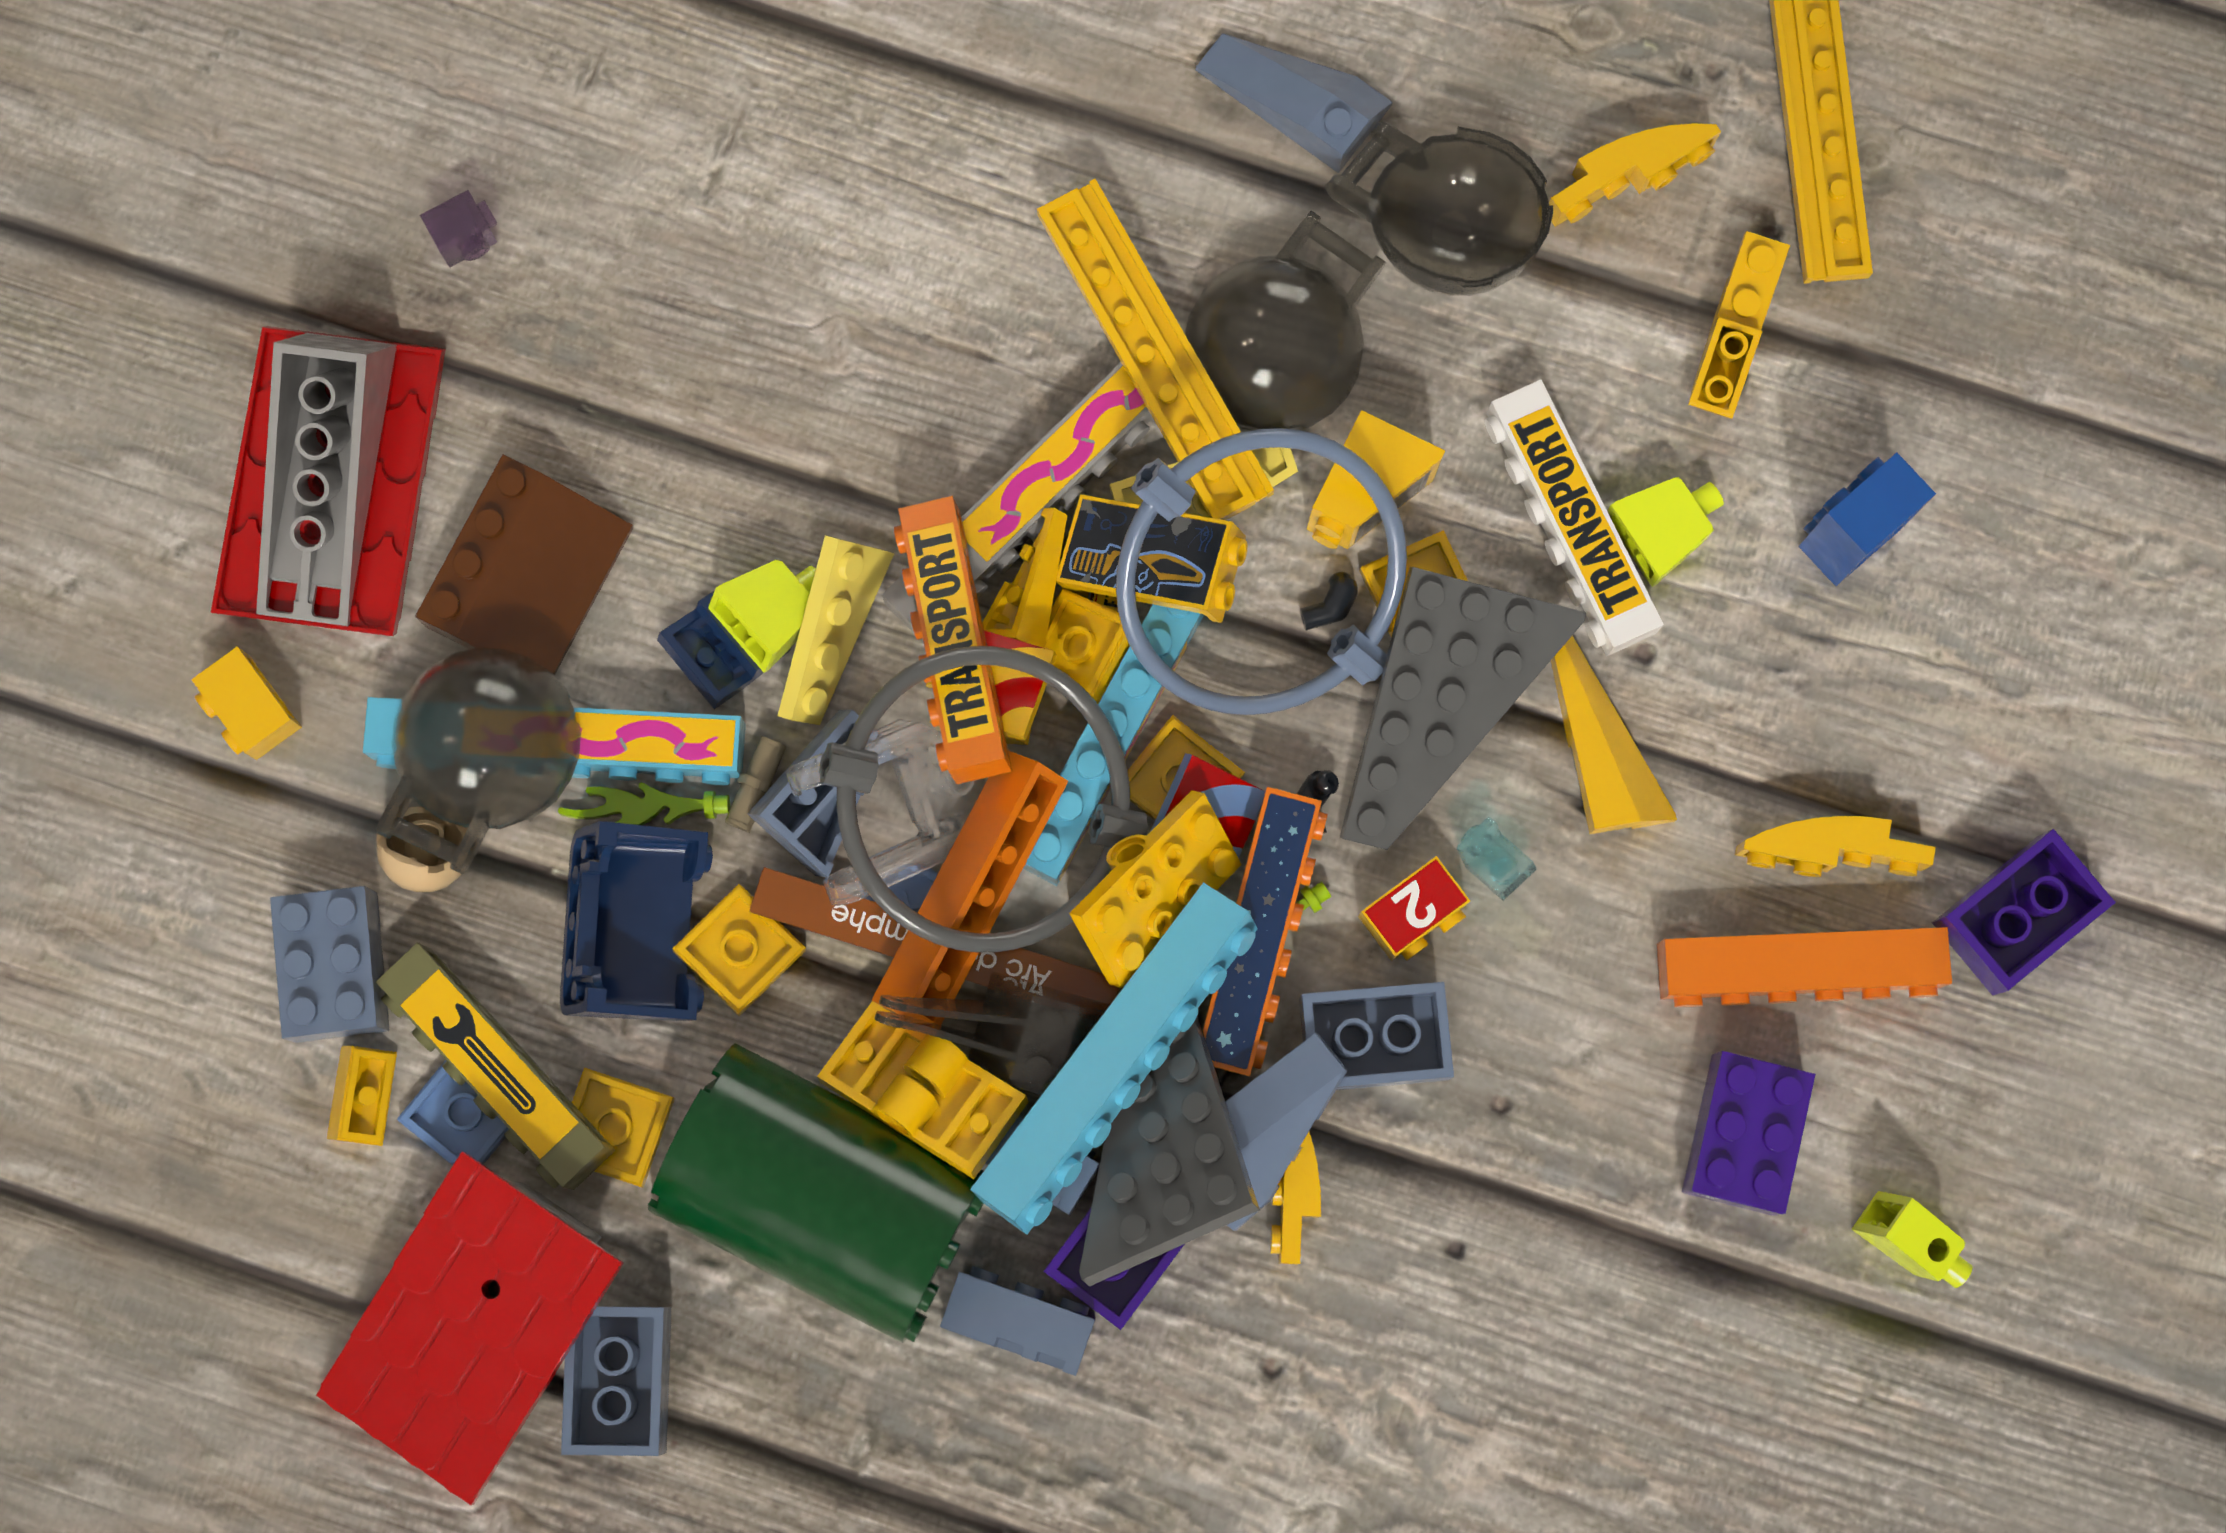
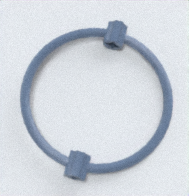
M1271 428L1245 431L1221 438L1193 452L1173 468H1170L1161 459L1157 458L1151 463H1146L1137 473L1136 480L1131 489L1143 502L1133 516L1121 547L1116 576L1117 605L1122 628L1131 649L1147 672L1164 688L1193 705L1211 711L1237 715H1256L1283 711L1302 705L1333 689L1350 675L1360 684L1364 685L1369 681H1375L1382 674L1387 653L1378 644L1387 632L1402 596L1407 564L1406 538L1397 505L1390 491L1365 460L1347 447L1321 435L1295 429ZM1281 447L1308 451L1325 457L1344 468L1365 488L1374 501L1385 528L1388 548L1387 576L1379 606L1367 629L1363 633L1354 624L1347 629H1341L1331 640V647L1327 652L1328 656L1336 664L1314 679L1282 692L1262 696H1231L1209 691L1185 680L1163 662L1153 649L1141 625L1136 606L1135 576L1138 557L1153 520L1158 513L1168 522L1175 517H1181L1190 507L1196 492L1186 481L1209 465L1228 456L1260 448Z

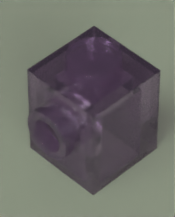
M469 190L420 215L440 254L449 267L463 260L473 261L479 259L490 250V246L498 243L490 229L498 224L485 200L476 204Z

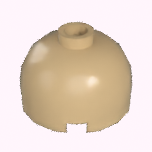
M421 800L420 807L406 809L405 803L398 804L382 816L377 826L376 845L378 862L389 879L403 889L415 892H434L446 888L463 874L471 855L472 832L467 828L468 820L463 813L452 806L434 800Z

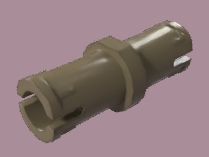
M761 736L746 773H740L737 782L740 784V787L725 823L750 833L755 821L747 813L772 786V780L786 749L785 745Z

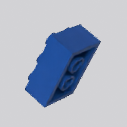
M1898 452L1885 463L1877 457L1857 475V478L1847 489L1843 487L1823 505V508L1813 517V520L1803 528L1808 536L1798 547L1837 586L1896 535L1936 493Z

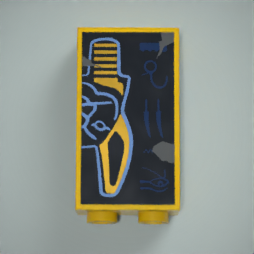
M1080 494L1059 565L1056 583L1062 588L1085 598H1088L1089 592L1117 597L1116 576L1119 555L1125 534L1140 505ZM1158 513L1150 525L1138 557L1135 576L1136 601L1204 614L1211 621L1222 623L1225 611L1231 608L1234 601L1235 586L1233 583L1237 568L1242 566L1246 559L1248 548L1246 535L1232 521L1183 513L1181 517H1175L1168 522Z

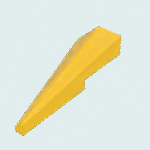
M1056 508L1043 509L1041 516L1045 519L1044 524L1033 545L1024 544L1019 554L1024 561L1013 582L1004 581L982 622L985 631L1045 648L1067 515ZM1030 732L1026 742L1005 736L1006 744L1028 745Z
M1572 635L1552 658L1551 665L1568 747H1572L1589 835L1629 827L1635 829L1675 822L1677 820L1676 813Z

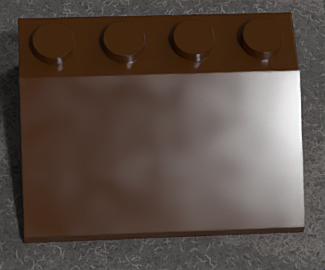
M502 454L415 617L426 628L548 688L634 527L632 524L543 473Z

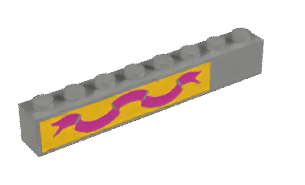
M1121 362L962 516L978 599L988 588L985 582L997 570L1001 574L1009 570L1020 557L1018 550L1029 539L1033 542L1035 541L1045 521L1041 516L1044 508H1056L1058 510L1062 507L1065 510L1072 508L1078 502L1080 494L1084 495L1085 493L1082 487L1094 475L1099 479L1106 475L1118 460L1115 455L1126 444L1130 447L1135 446L1148 433L1150 427L1147 423L1153 417ZM901 575L882 594L885 605L913 631L910 612L918 611L915 595L910 597L907 595L903 575Z

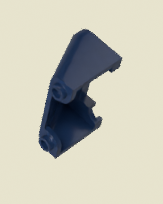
M598 821L575 831L569 858L560 986V1007L563 1015L669 1021L697 1020V1013L701 1011L704 1001L703 987L697 984L694 975L687 974L688 966L673 953L672 948L690 932L693 882L700 880L703 873H708L712 865L713 851L711 845H708V832Z

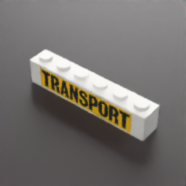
M1540 379L1492 401L1486 413L1488 418L1484 420L1487 432L1495 444L1501 443L1508 457L1504 460L1506 470L1515 485L1521 483L1528 497L1524 503L1530 519L1535 525L1541 523L1548 538L1545 541L1546 551L1555 566L1561 564L1568 578V581L1565 582V588L1570 600L1576 607L1581 605L1584 612H1586L1589 622L1585 623V628L1592 644L1596 648L1602 647L1607 657L1655 635L1664 624L1542 380Z

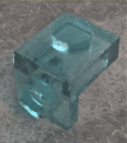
M1490 817L1486 818L1480 825L1471 827L1464 834L1461 843L1456 848L1465 868L1502 901L1537 870L1534 862L1501 834L1497 823Z

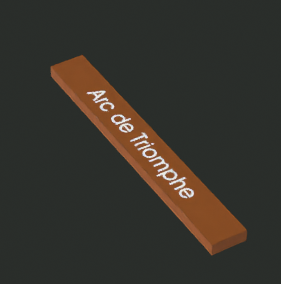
M763 867L749 910L750 913L893 958L908 931L874 901ZM1023 948L1001 952H979L965 978L966 981L1098 1022L1117 997L1120 989L1119 987L1109 985L1102 973Z

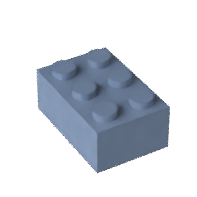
M366 886L270 897L282 1039L298 1043L389 1031L388 1008L381 1000V997L386 993L376 983L384 974L377 892Z
M1444 982L1306 993L1300 996L1299 1008L1303 1042L1314 1033H1318L1347 1069L1336 1090L1448 1081L1454 1077Z
M596 1307L565 1357L561 1455L660 1456L667 1453L672 1307Z

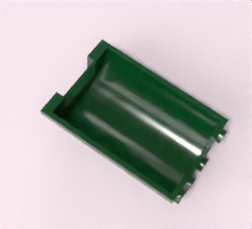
M734 1043L712 1071V1075L717 1078L707 1084L703 1090L700 1089L685 1115L665 1155L651 1193L659 1196V1199L656 1201L651 1198L648 1203V1211L901 1343H904L906 1339L915 1342L927 1319V1316L921 1314L920 1311H928L940 1287L932 1281L940 1266L946 1270L950 1267L961 1243L953 1239L962 1222L969 1213L977 1217L984 1204L970 1190L984 1171L980 1170L975 1179L970 1178L855 1104Z

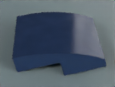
M713 591L698 601L696 609L659 632L657 641L715 710L764 672L709 610L708 606L713 596Z

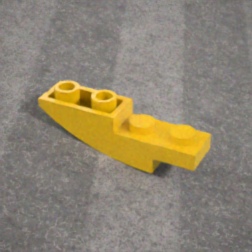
M1691 123L1668 125L1634 133L1603 145L1578 159L1572 173L1576 182L1551 197L1545 213L1555 227L1567 219L1572 224L1585 217L1593 209L1592 203L1603 196H1606L1608 200L1613 199L1625 191L1631 183L1639 194L1652 186L1657 191L1672 182L1678 176L1676 171L1690 162L1692 167H1695L1708 159L1715 152L1713 146L1721 130L1716 124Z
M1748 231L1744 233L1712 322L1688 405L1729 419L1733 418L1762 334L1761 329L1790 248L1789 244Z
M1832 816L1791 822L1768 829L1737 845L1735 855L1746 857L1748 865L1758 868L1774 869L1776 863L1794 866L1793 873L1807 877H1821L1822 872H1828L1837 867L1838 856L1843 857L1842 863L1845 865L1869 868L1871 867V862L1889 865L1888 872L1893 874L1917 876V871H1923L1933 866L1936 847L1890 839L1892 820L1864 816Z
M1308 1132L1301 1144L1302 1149L1295 1161H1291L1279 1181V1188L1272 1198V1205L1281 1206L1280 1225H1271L1270 1253L1279 1254V1264H1300L1302 1217H1321V1188L1318 1163L1310 1132Z

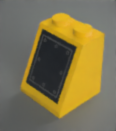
M1362 410L1343 445L1365 460L1379 475L1390 491L1398 509L1433 481L1445 453L1444 449ZM1334 463L1312 507L1306 530L1313 533L1312 538L1328 548L1337 549L1339 545L1349 549L1378 526L1382 519L1374 501L1365 488L1353 475L1340 465Z

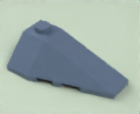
M1224 33L1221 34L1195 69L1337 173H1340L1393 103L1357 76Z
M1314 1033L1225 1101L1260 1210L1274 1197L1279 1188L1278 1183L1291 1161H1295L1302 1149L1301 1144L1315 1120H1318L1347 1072L1346 1067L1318 1033ZM1257 1212L1236 1220L1227 1226L1233 1231H1237Z

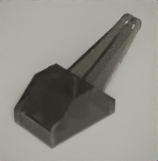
M993 972L984 1000L912 998L881 995L879 1000L881 1005L899 1011L924 1016L978 1021L975 1034L898 1013L877 1011L874 1019L889 1026L918 1031L969 1046L971 1050L968 1060L1014 1088L1042 1095L1111 1004Z

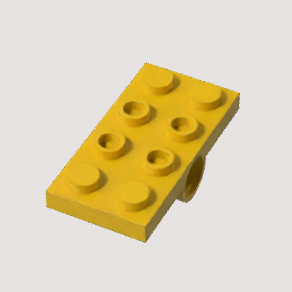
M1192 790L1147 836L1132 835L1117 842L1106 856V861L1112 871L1069 914L1109 985L1122 988L1143 963L1203 882L1217 891L1242 865L1205 793Z
M874 1001L870 1003L817 1075L821 1084L972 1179H975L1029 1102L1025 1094L968 1060L966 1055L945 1037L929 1031L927 1034Z

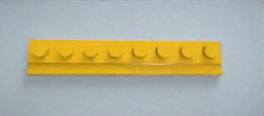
M1769 0L1803 282L1807 284L1819 280L1831 282L1869 279L1873 274L1839 0Z
M1093 179L1089 181L1088 185L1080 189L1076 188L1037 208V215L1178 463L1203 446L1221 438L1240 433V429L1097 180ZM1252 450L1219 460L1189 479L1209 517L1220 520H1227L1252 507L1263 498L1274 495V489Z

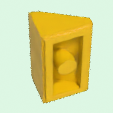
M358 1046L341 1047L327 1139L383 1146L397 1052Z

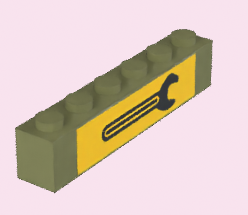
M417 942L376 981L386 993L381 997L383 1003L397 1017L401 1018L406 1015L416 1026L411 1031L413 1036L428 1051L432 1052L436 1048L447 1060L442 1067L448 1075L461 1086L466 1082L478 1094L473 1099L474 1103L490 1119L493 1120L497 1116L509 1128L504 1133L505 1137L522 1154H525L528 1150L540 1162L535 1168L536 1171L551 1187L556 1189L561 1185L563 1188L575 1190L616 1151L431 948Z

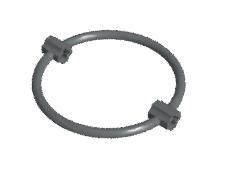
M996 646L960 647L933 654L903 669L872 697L854 724L846 745L833 742L828 743L820 763V784L837 787L839 829L849 861L861 884L872 899L901 926L921 938L955 950L969 952L1015 950L1035 944L1064 929L1073 922L1069 913L1112 871L1106 861L1109 850L1126 837L1132 835L1147 836L1148 833L1147 814L1130 810V785L1124 754L1114 729L1097 702L1080 684L1062 670L1038 657L1014 649ZM995 665L1012 668L1028 673L1058 690L1079 710L1092 728L1104 754L1110 777L1111 805L1098 804L1095 813L1091 817L1089 826L1090 844L1104 847L1091 875L1080 890L1057 911L1038 922L1012 931L999 933L959 931L937 924L913 911L887 887L877 873L867 854L858 825L856 792L870 793L878 773V753L864 750L876 724L887 709L914 685L940 672L963 666Z

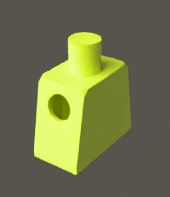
M1675 477L1615 501L1610 505L1607 512L1625 548L1651 587H1653L1708 539L1714 528L1706 516L1723 506L1724 501L1718 489L1711 482L1690 493L1682 479Z
M774 560L715 588L708 606L709 610L764 673L797 642L816 568L813 566H808L797 575H794L783 561Z
M1878 1191L1852 1227L1854 1232L1916 1276L1938 1282L1943 1279L1952 1287L1958 1288L1971 1275L1973 1266L1959 1256L1966 1242L1912 1197Z

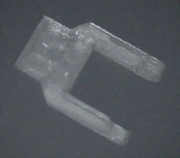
M899 719L873 730L864 749L878 753L879 765L892 760L911 821L918 829V834L915 837L869 857L887 887L945 861L989 778L956 784L949 771L942 772L939 766L936 744L943 742L941 731L921 722L906 721L904 719ZM824 752L801 761L785 771L794 796L802 795L801 791L823 785L820 784L819 768ZM851 865L827 876L823 880L831 905H846L870 896Z

